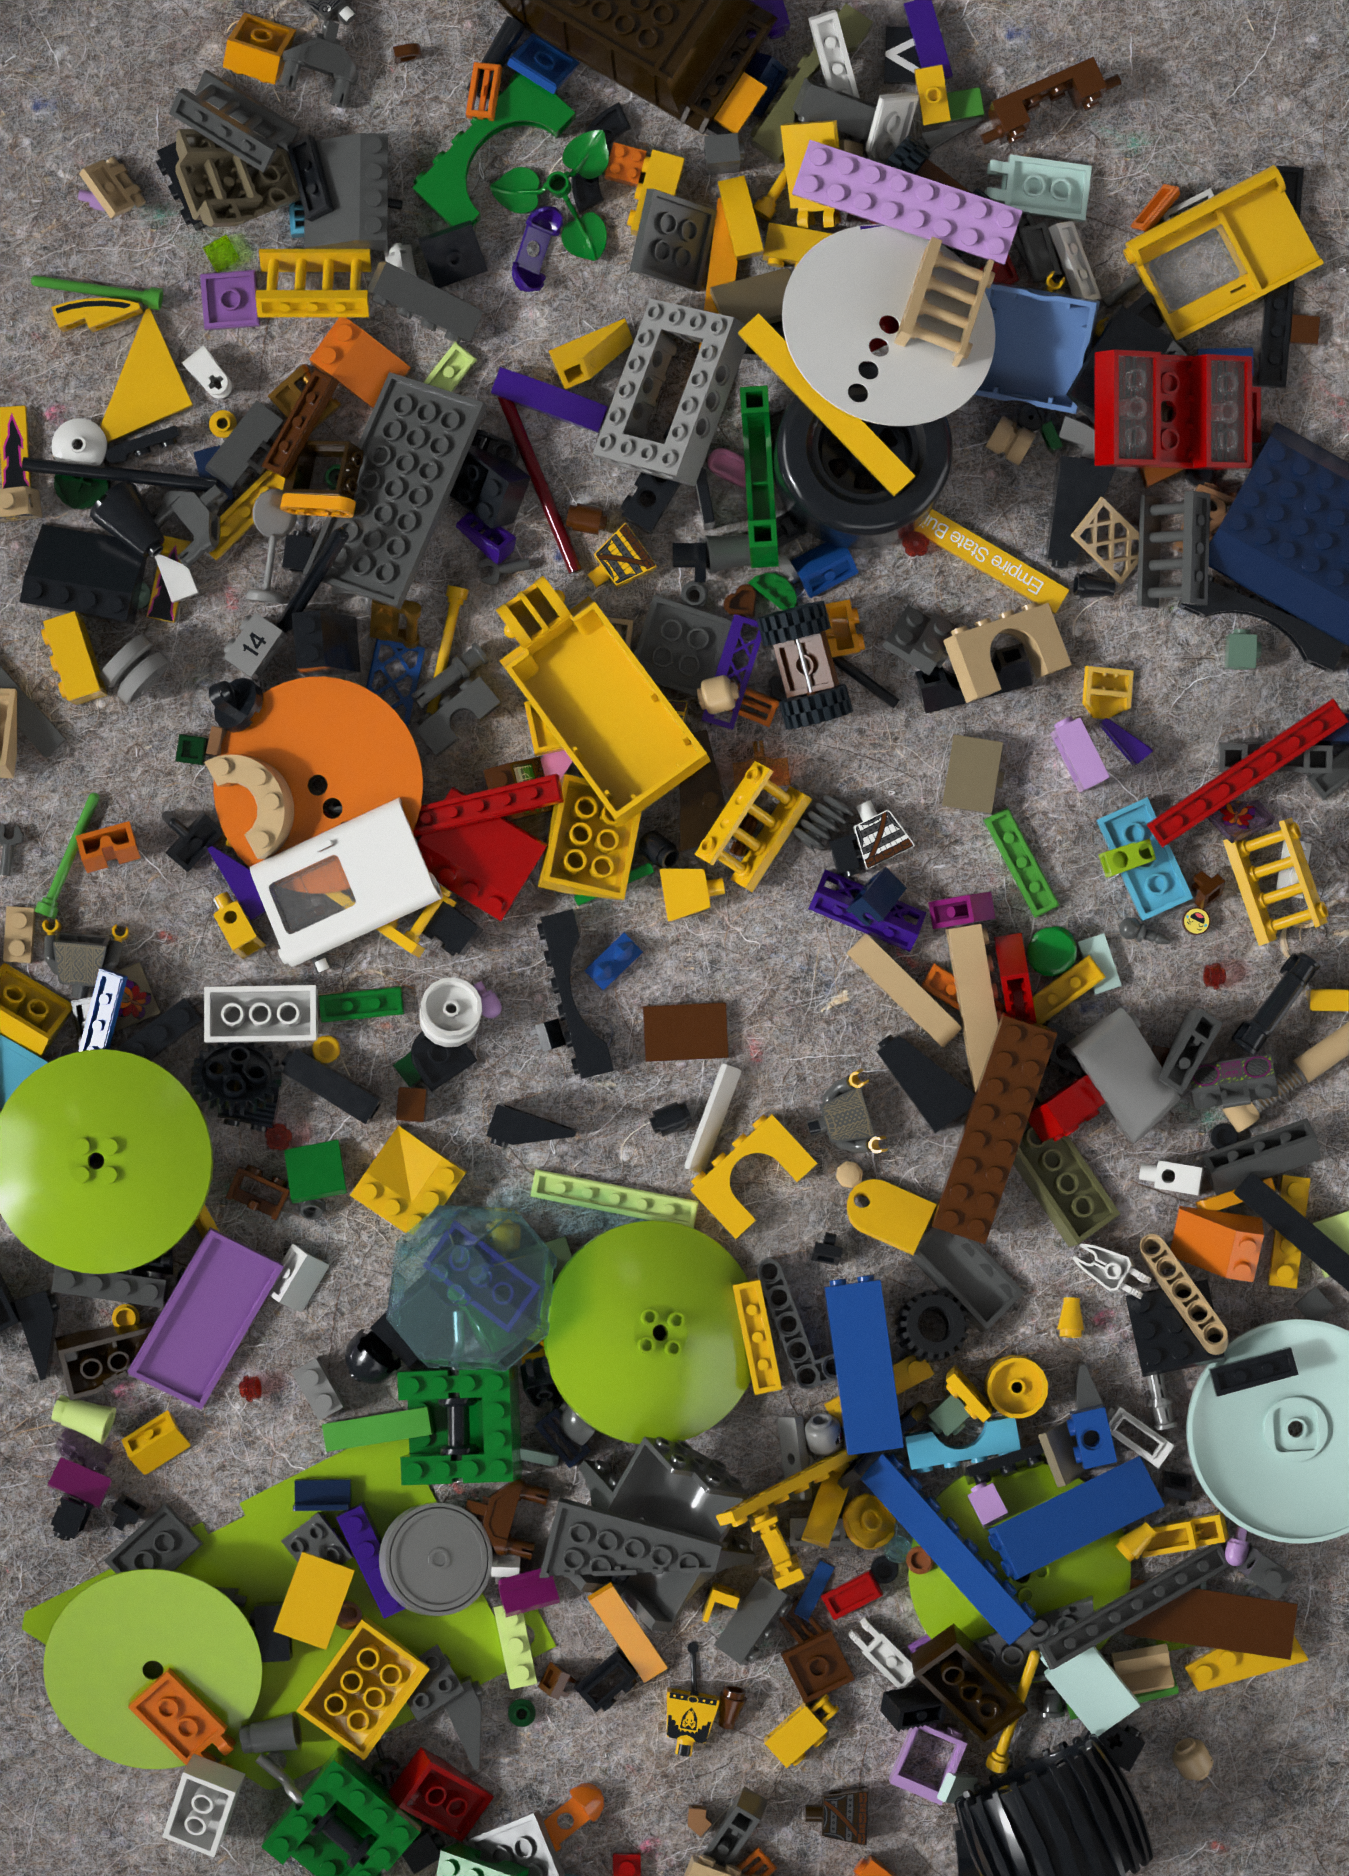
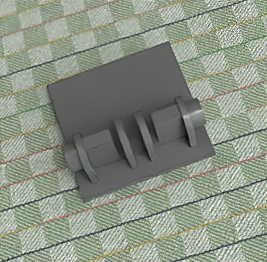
M319 1511L281 1540L297 1562L302 1551L339 1564H344L353 1557V1554L350 1552L351 1548L340 1539L341 1534L337 1535L334 1532L336 1528H331V1524L325 1518L326 1515H322Z
M438 1644L418 1657L430 1668L407 1700V1704L418 1722L465 1691L450 1666V1659L446 1654H443Z

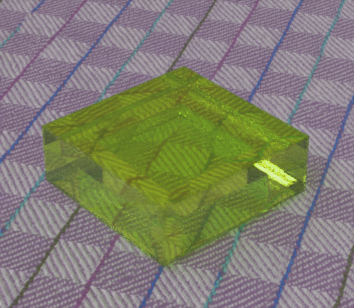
M227 235L203 247L216 273L241 260Z

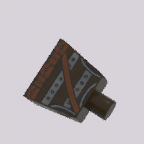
M867 1786L823 1792L822 1805H806L805 1822H821V1833L824 1837L867 1845L869 1793Z

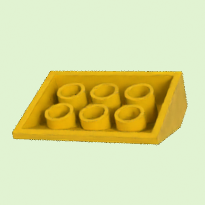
M564 774L560 779L564 802L555 804L553 807L546 842L548 846L544 852L537 887L568 894L624 900L641 812L622 826H619L585 778Z
M364 1615L296 1711L361 1759L365 1760L430 1668L389 1632Z

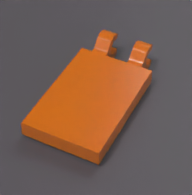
M170 1668L129 1703L128 1708L185 1765L188 1764L193 1753L215 1762V1757L211 1753L204 1751L211 1743L224 1756H227L234 1750L233 1746L236 1744V1741L230 1735L224 1733L228 1726Z

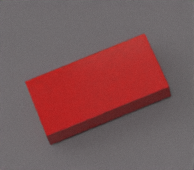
M869 1569L823 1593L821 1598L832 1618L836 1620L883 1596L884 1593Z

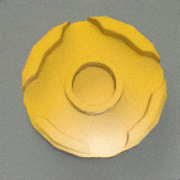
M864 1493L851 1499L846 1505L842 1516L843 1528L848 1538L855 1545L863 1549L875 1550L888 1544L893 1538L896 1518L876 1496Z

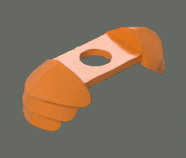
M582 1783L570 1790L572 1798L543 1820L556 1852L562 1848L560 1843L587 1821L595 1822L599 1818L604 1808V1797L601 1789L595 1785ZM562 1813H569L574 1819L573 1825L568 1829L561 1828L557 1823V1819Z

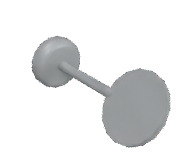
M268 489L261 493L253 507L255 526L262 535L269 537L263 590H248L246 600L284 605L285 596L282 593L270 591L276 538H282L292 531L297 521V515L286 513L280 509L284 494L281 489Z

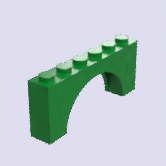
M516 72L508 81L510 85L504 92L499 91L494 121H490L488 118L479 120L477 117H473L470 121L472 124L466 132L460 131L451 141L452 147L447 152L441 151L432 161L433 167L428 172L422 171L413 181L415 184L413 187L414 193L450 227L471 220L474 227L481 219L479 211L472 204L467 192V176L474 156L482 145L494 135L513 127H535L547 131L555 138H558L576 119V115L555 93L553 95L519 72Z
M768 385L740 387L751 568L779 567Z

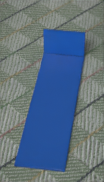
M821 1560L819 1561L794 1611L796 1615L809 1621L834 1567Z

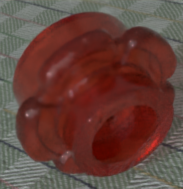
M913 530L902 540L905 553L911 557L916 555L923 556L928 551L927 546L930 541L921 532ZM917 541L919 543L918 546H914L913 542Z
M1219 963L1206 965L1203 971L1204 984L1206 987H1213L1214 990H1218L1220 984L1225 983L1226 971L1224 968H1221Z
M275 1124L274 1128H268L265 1133L267 1146L272 1150L278 1149L283 1151L287 1149L289 1142L292 1141V1132L289 1129L287 1130L284 1124ZM277 1135H281L280 1140L276 1139Z
M246 1375L243 1381L239 1383L240 1395L242 1398H246L249 1403L253 1402V1399L261 1398L262 1395L261 1382L257 1376L251 1377Z

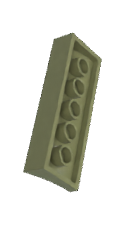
M1037 1092L1032 1109L1044 1101L1039 1092ZM1027 1121L1013 1165L1068 1247L1078 1245L1120 1215V1212L1069 1136H1063L1055 1142L1052 1138L1042 1142L1029 1121Z

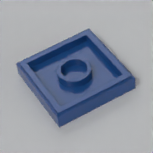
M532 33L509 58L507 65L554 95L577 69L579 62L540 36Z

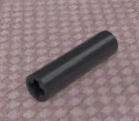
M507 16L481 63L500 64L504 68L526 26L520 21ZM482 69L480 70L476 94L478 98L481 95L484 70ZM491 70V75H490V82H489V88H488V94H487V96L489 95V93H490V91H491V87H492L493 74H494V71H492V70ZM470 83L466 88L468 91L470 89Z

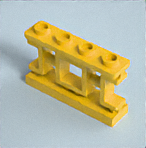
M771 1503L768 1505V1511L757 1516H753V1513L750 1514L749 1521L752 1532L760 1530V1536L773 1561L771 1566L774 1581L778 1590L805 1579L797 1553L790 1556L788 1546L776 1523L779 1521L776 1506Z

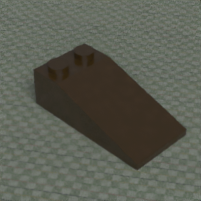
M954 1623L911 1654L913 1674L984 1742L1028 1712L1024 1703L987 1658Z

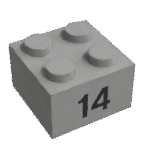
M255 612L252 617L248 615L239 627L242 632L236 640L232 638L228 642L223 652L226 653L224 657L226 661L255 681H258L288 636L281 629Z

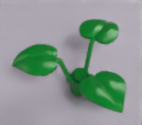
M603 130L589 131L570 141L564 149L562 160L564 165L573 169V171H566L565 173L556 171L551 173L541 189H538L540 180L536 173L526 167L511 169L490 185V190L496 200L506 209L518 214L534 211L539 203L537 195H541L549 189L554 197L564 199L575 221L568 222L562 230L561 238L566 250L576 257L591 261H597L603 254L607 243V229L603 220L593 212H588L580 218L568 197L571 191L570 177L576 176L579 172L585 179H594L602 175L607 169L609 151Z

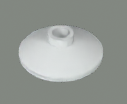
M82 418L69 420L63 423L53 436L52 452L56 461L101 465L106 457V436L102 429L90 420ZM76 440L83 442L81 449H74L73 444Z

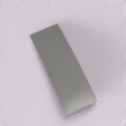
M1065 416L1058 434L1061 443L1081 449L1080 458L1095 460V430L1080 421ZM1117 467L1115 472L1132 477L1136 468Z

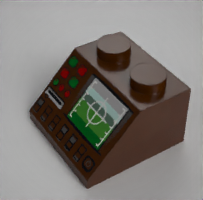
M540 757L510 762L483 770L488 790L545 776ZM550 805L504 816L503 818L513 822L553 811L554 806Z

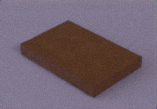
M726 1003L643 1006L645 1062L729 1058Z

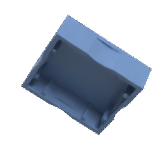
M992 282L991 287L986 288L985 293L995 322V349L989 371L974 395L1004 401H1024L1041 408L1077 414L1080 411L1079 407L1066 394L1091 353L1100 301Z

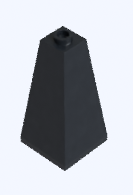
M1061 456L1056 463L1045 562L1052 563L1051 567L1067 569L1068 565L1075 563L1082 547L1071 537V534L1099 498L1104 497L1117 467L1095 466L1094 459ZM1090 528L1085 529L1080 535L1084 541Z

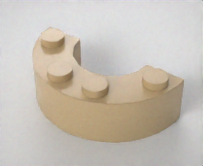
M230 754L217 756L205 761L204 763L217 786L229 787L240 784L248 788L253 794L257 804V818L253 827L244 835L257 859H267L273 856L287 840L294 820L293 796L284 777L269 763L251 756Z

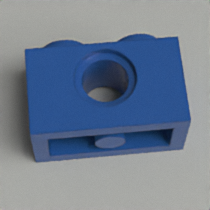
M1103 1404L1070 1411L1071 1419L1066 1421L1070 1436L1075 1435L1077 1446L1073 1447L1076 1463H1082L1084 1469L1117 1462L1107 1414ZM1089 1430H1094L1098 1433V1439L1094 1444L1084 1443V1434Z

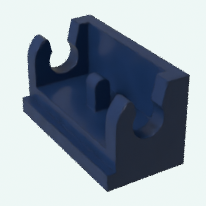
M885 867L868 880L846 910L849 913L852 912L864 925L870 926L872 921L865 913L871 914L878 922L882 921L907 888Z

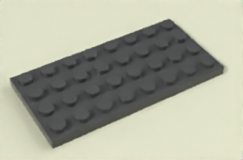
M389 372L357 446L364 452L363 464L360 467L357 481L358 488L354 495V501L356 502L354 516L352 518H326L302 574L306 576L333 530L341 527L344 531L348 532L349 538L322 582L401 610L487 405L484 402Z

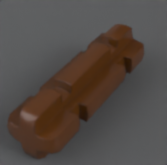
M747 812L748 815L744 817L740 828L753 836L758 823L757 819ZM737 839L736 842H733L730 852L736 856L743 857L747 847Z

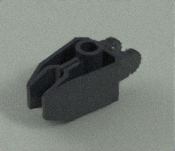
M546 1356L533 1360L531 1358L525 1359V1363L520 1366L523 1390L532 1405L538 1408L543 1407V1402L546 1399L557 1405L561 1402L562 1396L552 1379Z

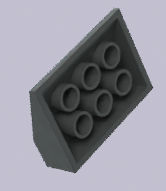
M357 133L316 140L334 211L312 222L307 220L304 214V249H370V251H388V134Z

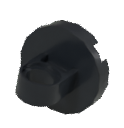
M239 678L230 683L221 681L211 685L209 688V698L215 706V720L219 726L230 732H240L253 723L250 718L254 715L255 711L259 713L262 708V689L250 679Z

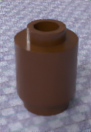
M577 503V506H569L566 526L572 527L573 531L599 535L600 530L605 531L608 514H603V508Z

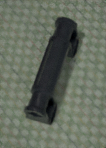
M1303 952L1293 953L1280 970V973L1284 976L1251 1020H1244L1231 1037V1040L1252 1056H1256L1257 1052L1264 1045L1267 1038L1271 1036L1274 1029L1321 965Z

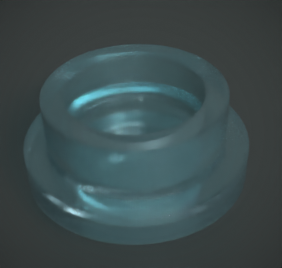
M899 1535L893 1536L888 1544L883 1547L886 1558L894 1563L905 1562L906 1556L911 1550L909 1541Z

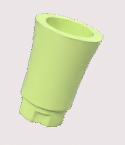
M60 1395L53 1408L51 1419L61 1423L62 1426L80 1432L103 1444L113 1426L116 1407L99 1405L81 1399L70 1400L68 1396Z

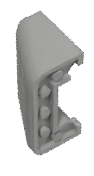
M1120 1007L1066 1043V1046L1071 1054L1076 1056L1081 1064L1080 1066L1105 1100L1120 1132L1134 1144L1143 1138L1181 1098L1179 1096L1180 1093L1158 1080L1162 1067L1138 1030V1027L1141 1026L1139 1020L1133 1012L1128 1014Z

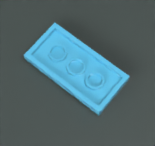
M1148 797L1096 820L1109 850L1150 838L1157 860L1120 873L1141 921L1193 899L1169 843L1162 848L1146 825L1156 818Z

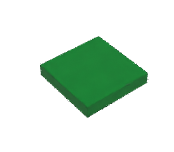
M339 1139L284 1150L290 1196L293 1204L347 1193Z

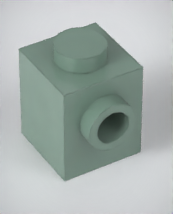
M1234 629L1233 634L1226 636L1225 669L1254 670L1256 668V658H1261L1262 644L1257 642V635L1250 634L1248 629Z
M950 1392L927 1412L931 1418L928 1424L938 1435L943 1431L946 1436L951 1433L953 1435L958 1434L967 1425L964 1421L970 1415L965 1410V1405L960 1399L953 1397Z

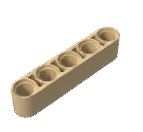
M866 933L846 952L942 1048L963 1029Z
M1148 1234L1144 1236L1140 1242V1253L1144 1264L1197 1339L1210 1354L1219 1355L1226 1351L1228 1347L1226 1327L1180 1262L1159 1235ZM1151 1246L1160 1249L1156 1254H1149L1146 1250ZM1166 1268L1175 1270V1273L1171 1276H1165L1161 1272ZM1181 1290H1187L1191 1292V1295L1187 1298H1180L1177 1296V1293ZM1197 1312H1203L1207 1316L1203 1320H1195L1193 1315ZM1213 1334L1223 1337L1217 1343L1210 1342L1208 1338Z

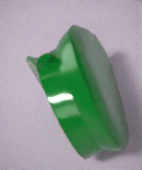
M1059 926L1044 928L1038 931L1032 937L1027 949L1030 965L1036 972L1044 976L1061 975L1070 969L1077 956L1074 937L1067 929Z

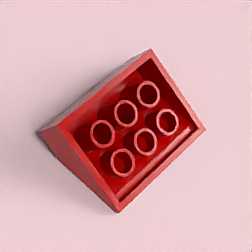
M452 787L445 800L466 794ZM503 817L423 835L417 843L428 871L434 875L439 884L499 921H502L510 911L548 846Z

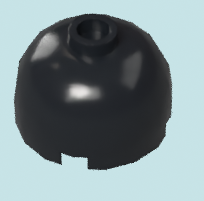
M361 1329L346 1347L345 1360L349 1374L358 1382L362 1381L367 1384L383 1383L391 1378L401 1367V1360L399 1357L395 1360L392 1355L393 1351L373 1331L365 1334L363 1333L365 1329Z

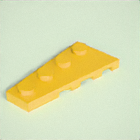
M1294 1635L1291 1660L1214 1648L1184 1665V1668L1197 1691L1201 1692L1309 1660Z

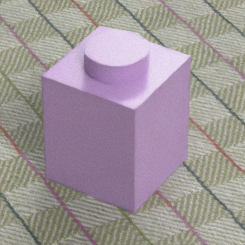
M983 1482L971 1489L972 1493L968 1495V1498L984 1529L1009 1517L993 1483L987 1485L986 1482Z

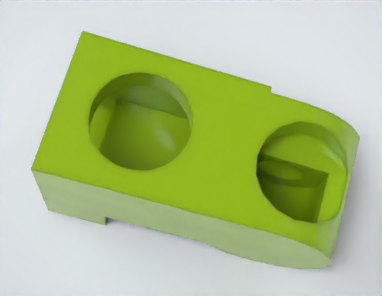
M1150 838L1098 854L1106 878L1157 860Z

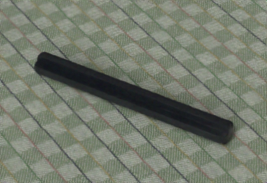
M338 527L333 530L279 618L277 627L284 633L293 629L292 613L304 611L348 540L349 534L343 528Z

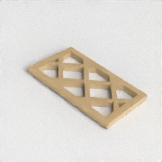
M1100 497L1071 534V537L1119 584H1123L1138 564L1139 550L1137 553L1131 554V543L1135 539L1139 542V532L1103 497ZM1104 507L1109 512V519L1098 521V512ZM1115 523H1120L1126 529L1125 536L1114 537ZM1108 525V539L1097 541V527ZM1091 528V542L1086 543L1080 535L1085 529ZM1125 541V555L1114 557V543ZM1108 544L1107 559H1102L1097 554V546ZM1125 561L1124 569L1120 574L1113 570L1114 563Z

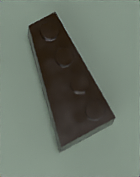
M707 729L692 734L706 751L711 761L680 783V852L699 848L700 843L705 839L726 806Z

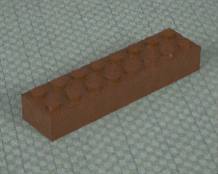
M1005 1012L1002 1013L932 1219V1227L986 1244L1057 1036L1056 1029Z

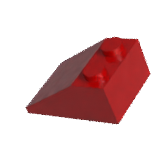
M422 1747L419 1748L389 1790L391 1797L400 1809L461 1842L494 1798L493 1794L444 1759Z

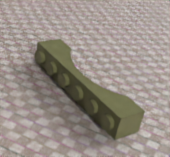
M845 3L841 10L836 8L835 11L838 14L847 52L851 53L857 51L872 29L873 21ZM816 47L810 55L804 54L797 65L800 69L794 78L789 76L781 89L784 93L779 101L774 98L766 110V113L769 114L763 123L759 121L750 134L753 137L751 146L778 164L784 157L781 125L794 123L795 111L792 108L805 78L811 80L821 69Z

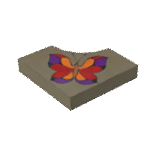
M141 962L116 971L128 976L114 1033L162 1013Z

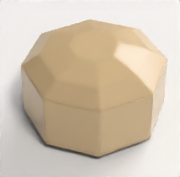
M845 1161L837 1167L836 1179L842 1187L854 1188L861 1183L863 1171L856 1162Z

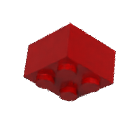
M1085 1075L1065 1085L1035 1106L1030 1112L1028 1121L1042 1142L1051 1138L1055 1142L1063 1136H1068L1079 1128L1078 1125L1084 1121L1087 1122L1100 1113L1098 1108L1106 1102L1088 1075Z

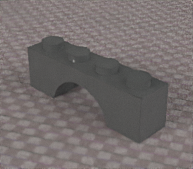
M1219 742V772H1224L1267 742ZM1317 743L1277 771L1332 773L1333 745L1331 743Z

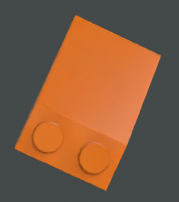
M346 317L338 318L309 358L314 367L337 379L342 387L372 408H374L389 372L405 377L411 369L409 365Z
M1179 1206L1170 1250L1177 1259L1221 1277L1254 1282L1264 1238L1263 1221L1260 1217Z

